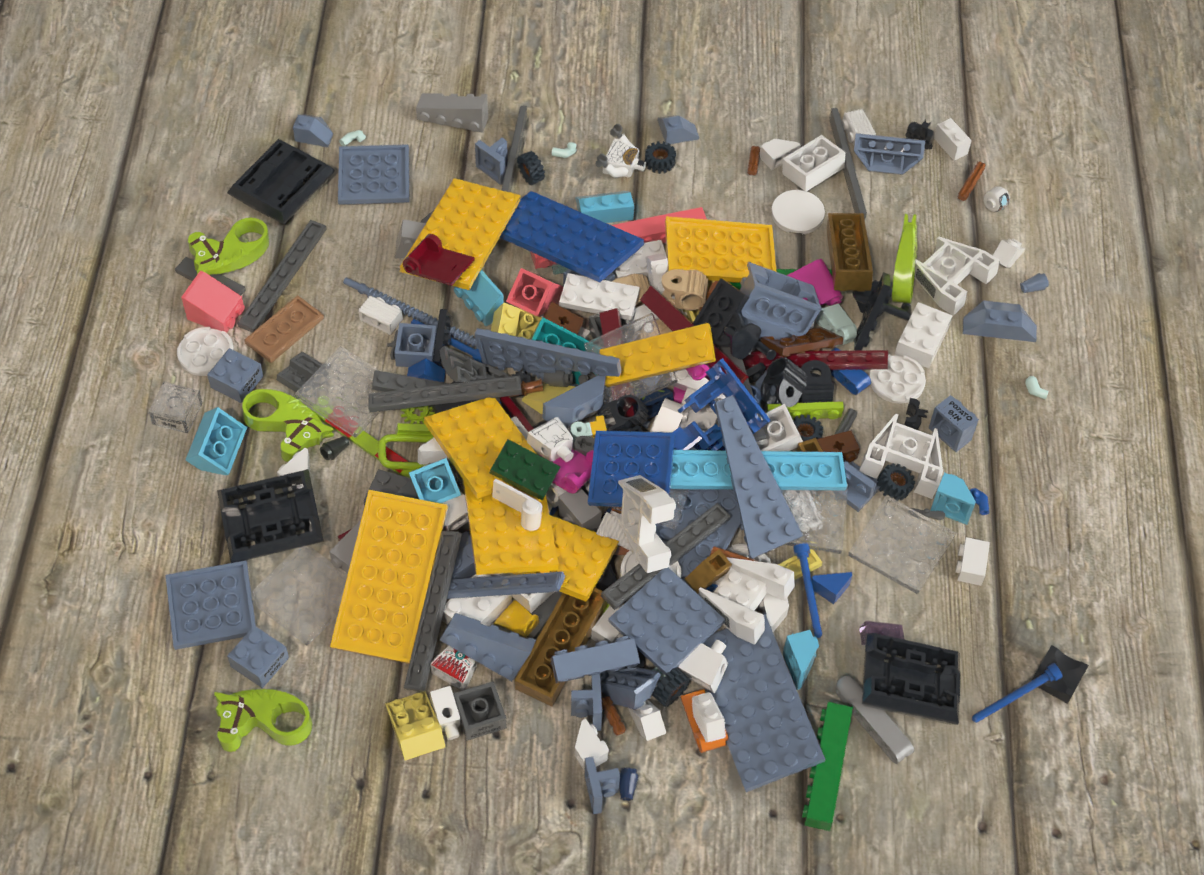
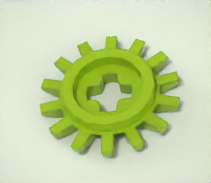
M429 406L400 410L404 412V414H401L402 418H406L404 422L411 421L410 424L415 422L420 424V421L424 424V417L435 414V412H430L433 408ZM415 409L423 411L420 413V416L412 414L415 412Z

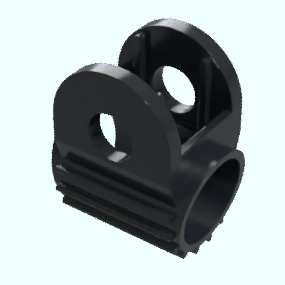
M781 356L774 360L767 368V375L761 384V398L764 403L769 405L780 403L781 405L785 404L786 407H792L799 401L807 385L808 377L793 362ZM772 385H774L776 389L775 394L773 396L770 394V388Z
M810 360L804 363L801 370L808 377L807 385L798 403L833 402L834 381H832L828 365L819 360ZM812 370H818L821 373V375L810 372Z
M625 394L622 397L620 396L618 400H613L602 406L597 411L598 416L603 415L605 419L613 416L616 424L607 428V431H623L638 425L644 426V423L647 422V417H649V410L636 395ZM633 405H638L636 414L632 417H626L628 409Z

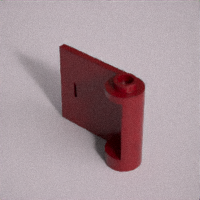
M428 234L405 258L403 267L409 274L452 286L474 262L475 258L442 248V242L439 237L434 234Z

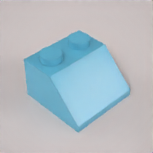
M447 458L408 472L420 500L443 503L461 495Z
M944 473L930 511H943L945 517L967 525L976 501L963 479Z
M811 630L786 637L783 657L796 690L801 689L813 666L817 648H819L816 636L812 635Z

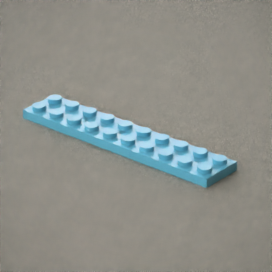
M674 450L670 489H733L730 478L731 472L726 460V451ZM761 451L780 490L845 491L847 488L842 452Z

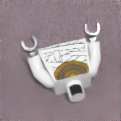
M615 124L614 128L610 130V135L613 137L617 136L618 138L614 139L607 155L600 154L597 156L595 164L597 167L603 166V173L609 174L613 178H629L634 169L644 171L646 161L639 160V149L624 134H621L622 126Z

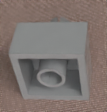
M581 488L574 494L566 491L558 496L559 517L562 520L591 531L594 528L598 530L601 524V511L597 506L588 505V496Z

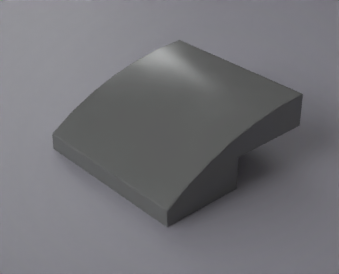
M301 352L290 360L287 368L277 374L276 380L302 397L307 398L327 378L331 369Z

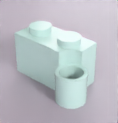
M839 304L821 308L816 319L818 325L842 336V345L853 342L857 336V328Z

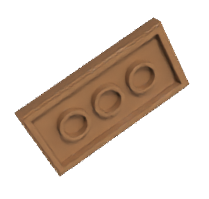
M297 295L244 339L245 344L272 363L324 319V315Z

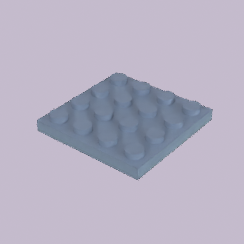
M409 144L339 146V205L409 202Z
M247 561L165 575L175 650L242 638L253 626H256Z
M668 567L662 569L610 616L608 622L623 636H628V639L634 638L636 648L666 675L672 669L677 668L701 643L703 644L725 623V619Z

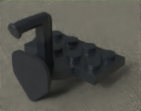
M883 272L879 281H872L871 291H852L853 298L856 300L860 312L863 313L857 329V336L854 339V350H862L863 347H867L870 340V331L875 330L878 322L876 319L883 312L904 320H909L912 315L909 303L902 304L901 308L888 303L893 288H891L890 275Z
M720 278L693 324L697 326L709 323L713 343L717 347L719 345L730 347V354L735 358L744 359L752 348H755L764 354L768 360H773L776 357V351L768 348L758 340L761 335V328L753 323L745 325L744 318L740 315V311L749 299V296Z

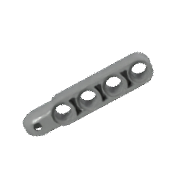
M843 676L837 680L835 687L837 696L846 706L853 707L852 715L893 763L898 764L914 752L911 742L884 710L867 707L862 704L863 689L852 677Z

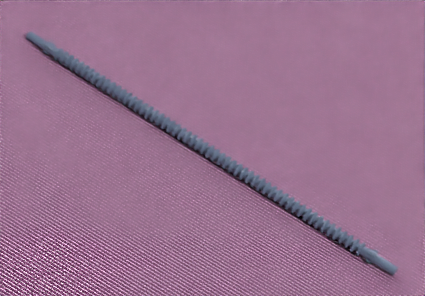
M347 277L343 281V284L358 290L360 294H366L368 298L369 296L380 297L391 306L397 305L404 315L408 314V317L412 316V319L417 318L418 321L426 323V325L438 326L437 318H433L432 315L428 316L423 311L419 312V309L415 310L414 307L410 308V305H406L405 302L401 304L400 300L392 299V296L383 295V292L374 291V288H369L366 284H360ZM455 326L450 327L449 333L451 337L453 336L454 339L458 338V341L462 340L463 343L467 342L468 346L471 345L472 348L476 347V349H479L476 338L473 335L469 336V333L460 332V329H456ZM522 368L524 372L527 371V374L532 373L533 377L537 376V379L541 378L544 381V372H531ZM610 400L605 401L602 406L609 403ZM650 421L645 422L642 427L648 429Z

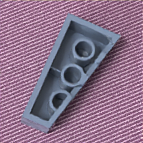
M455 613L440 641L512 682L530 655L536 639L530 637L525 639L519 637L518 633L512 631L507 633L499 630L497 626H486L481 624L479 620Z
M628 636L616 638V642L608 644V641H601L595 643L596 647L588 648L587 645L576 647L573 652L567 653V649L555 652V656L550 658L555 682L560 683L580 679L585 675L602 674L607 670L615 672L624 669L625 666H627V669L634 668L640 663L634 638L628 639Z

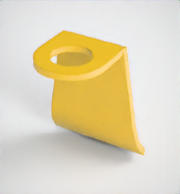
M516 600L494 622L495 625L518 633L524 638H527L540 623L536 614L532 615Z

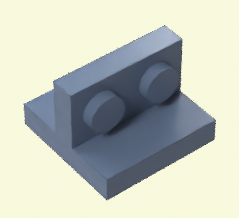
M501 138L490 147L481 140L475 143L476 167L502 185L505 167L508 163L507 141Z
M845 461L846 490L829 491L859 512L879 491L881 486H877L878 481L876 478L860 472V467L854 462L849 464Z
M592 674L591 690H571V716L584 718L592 715V724L597 731H601L602 720L600 674Z
M593 756L587 757L584 762V777L593 814L602 813V797H611L619 793L620 774L618 768L597 772Z

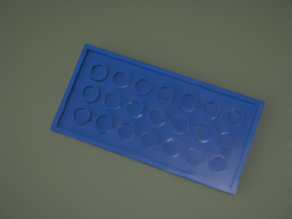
M530 191L520 199L517 208L499 237L599 283L644 245V239L533 191Z

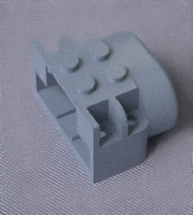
M748 262L749 275L742 278L740 289L741 292L749 296V299L740 311L745 325L753 323L761 328V335L758 339L764 336H773L775 340L784 337L790 338L792 335L802 336L806 334L821 311L814 286Z

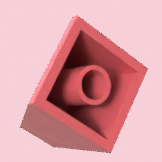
M521 268L506 302L539 317L544 314L551 302L559 305L564 286Z
M201 270L181 297L187 320L226 333L229 329L233 328L239 315H242L245 308L242 296Z

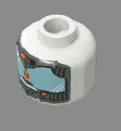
M997 186L989 190L984 195L983 200L988 210L998 212L1009 204L1010 196L1005 188Z

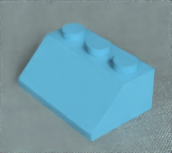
M629 191L575 197L579 212L602 222L611 223L633 220L634 203Z
M482 269L470 290L454 288L456 296L462 298L465 306L474 312L479 322L482 321L485 326L492 324L494 312L504 303L503 293Z
M218 407L205 412L185 460L199 470L229 475L247 427Z

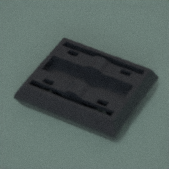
M278 139L231 186L227 193L247 206L285 225L330 178L335 170L326 163Z
M309 469L217 490L231 563L324 542ZM303 484V488L298 489L296 485ZM276 489H283L282 493L276 494ZM288 494H295V496L288 498ZM252 495H255V496H256V499H253V500H249V499H248L249 496H252ZM247 504L245 505L246 508L240 509V505ZM304 530V533L296 535L295 531ZM248 542H255V545L247 546Z
M877 633L866 634L862 704L864 706L949 725L959 724L960 653L958 651Z

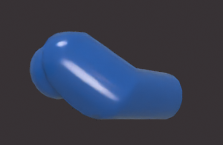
M976 488L970 489L969 491L976 504L979 505L980 514H989L987 495Z

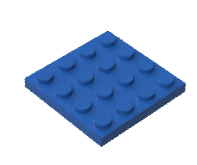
M596 431L588 505L622 507L623 489L618 481L638 475L662 488L670 496L675 433Z

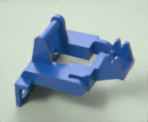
M723 358L705 372L711 380L684 400L686 404L677 410L681 413L690 406L697 413L709 405L716 414L715 399L723 393L726 398L731 395L734 396L753 434L771 421ZM721 367L725 369L726 374L722 371ZM757 413L760 414L763 421L758 417ZM693 421L685 429H682L680 426L672 432L675 433L674 450H689L696 443L705 450L716 441L719 444L715 445L712 450L717 451L723 446L721 428L717 424L703 432L697 423Z

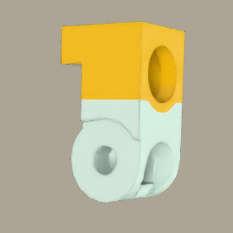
M603 415L596 416L594 422H575L570 428L573 442L579 436L595 438L596 431H607Z

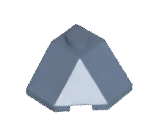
M307 114L297 116L293 126L296 142L329 147L333 132L322 117Z
M671 115L657 118L666 145L668 143L675 144L699 140L695 125L681 116Z

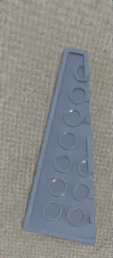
M477 328L475 332L483 364L498 367L499 370H504L505 367L513 368L514 371H520L522 368H525L531 372L555 373L556 370H562L566 374H571L572 371H580L582 375L595 372L599 376L617 377L620 376L622 371L620 359L613 356L581 351L576 348H567L557 344L553 345L543 341L511 336L487 329Z
M731 395L715 402L714 406L722 432L723 446H725L727 454L726 460L731 472L730 478L736 504L738 503L741 516L740 522L743 525L744 540L747 543L749 552L748 557L754 559L801 538L803 534L734 396Z

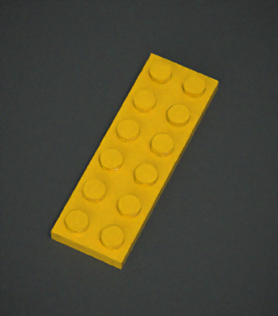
M709 323L600 349V355L619 358L622 370L619 377H605L606 387L716 361Z

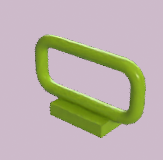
M398 423L395 434L385 435L378 442V458L380 463L388 469L416 470L426 466L420 465L418 462L389 461L386 458V444L388 442L427 443L433 439V435L425 424Z

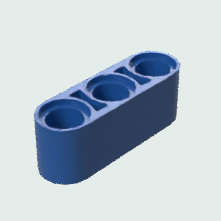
M833 348L831 351H841V350L838 349V348ZM862 369L830 370L831 375L853 395L859 394L871 385L870 377Z

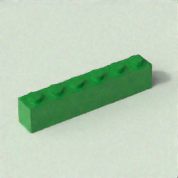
M828 702L826 709L822 708L820 721H823L822 728L818 727L816 738L820 740L819 746L826 761L811 767L809 778H812L813 781L812 785L807 786L806 798H809L808 805L804 804L802 817L806 818L804 826L830 831L853 707Z

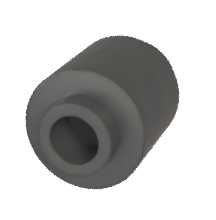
M556 370L555 373H544V382L549 386L568 387L573 381V374H566L562 370Z

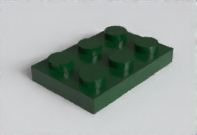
M507 439L489 473L543 501L561 466Z

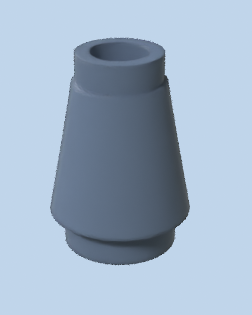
M1038 273L1020 283V287L1023 293L1041 291L1049 287V282L1044 273Z

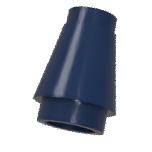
M621 768L619 773L620 799L632 801L639 775L634 768Z

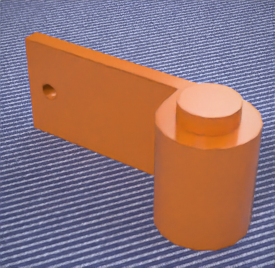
M704 689L680 696L700 753L726 746V741L728 740L726 732L725 738L705 742L704 736L693 717L692 697L705 694Z

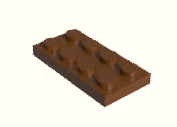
M823 327L810 328L802 336L792 335L790 338L784 337L777 340L773 336L761 337V343L775 350L780 356L787 357L793 353L803 354L809 350L819 351L820 348H835V346L843 344V337Z

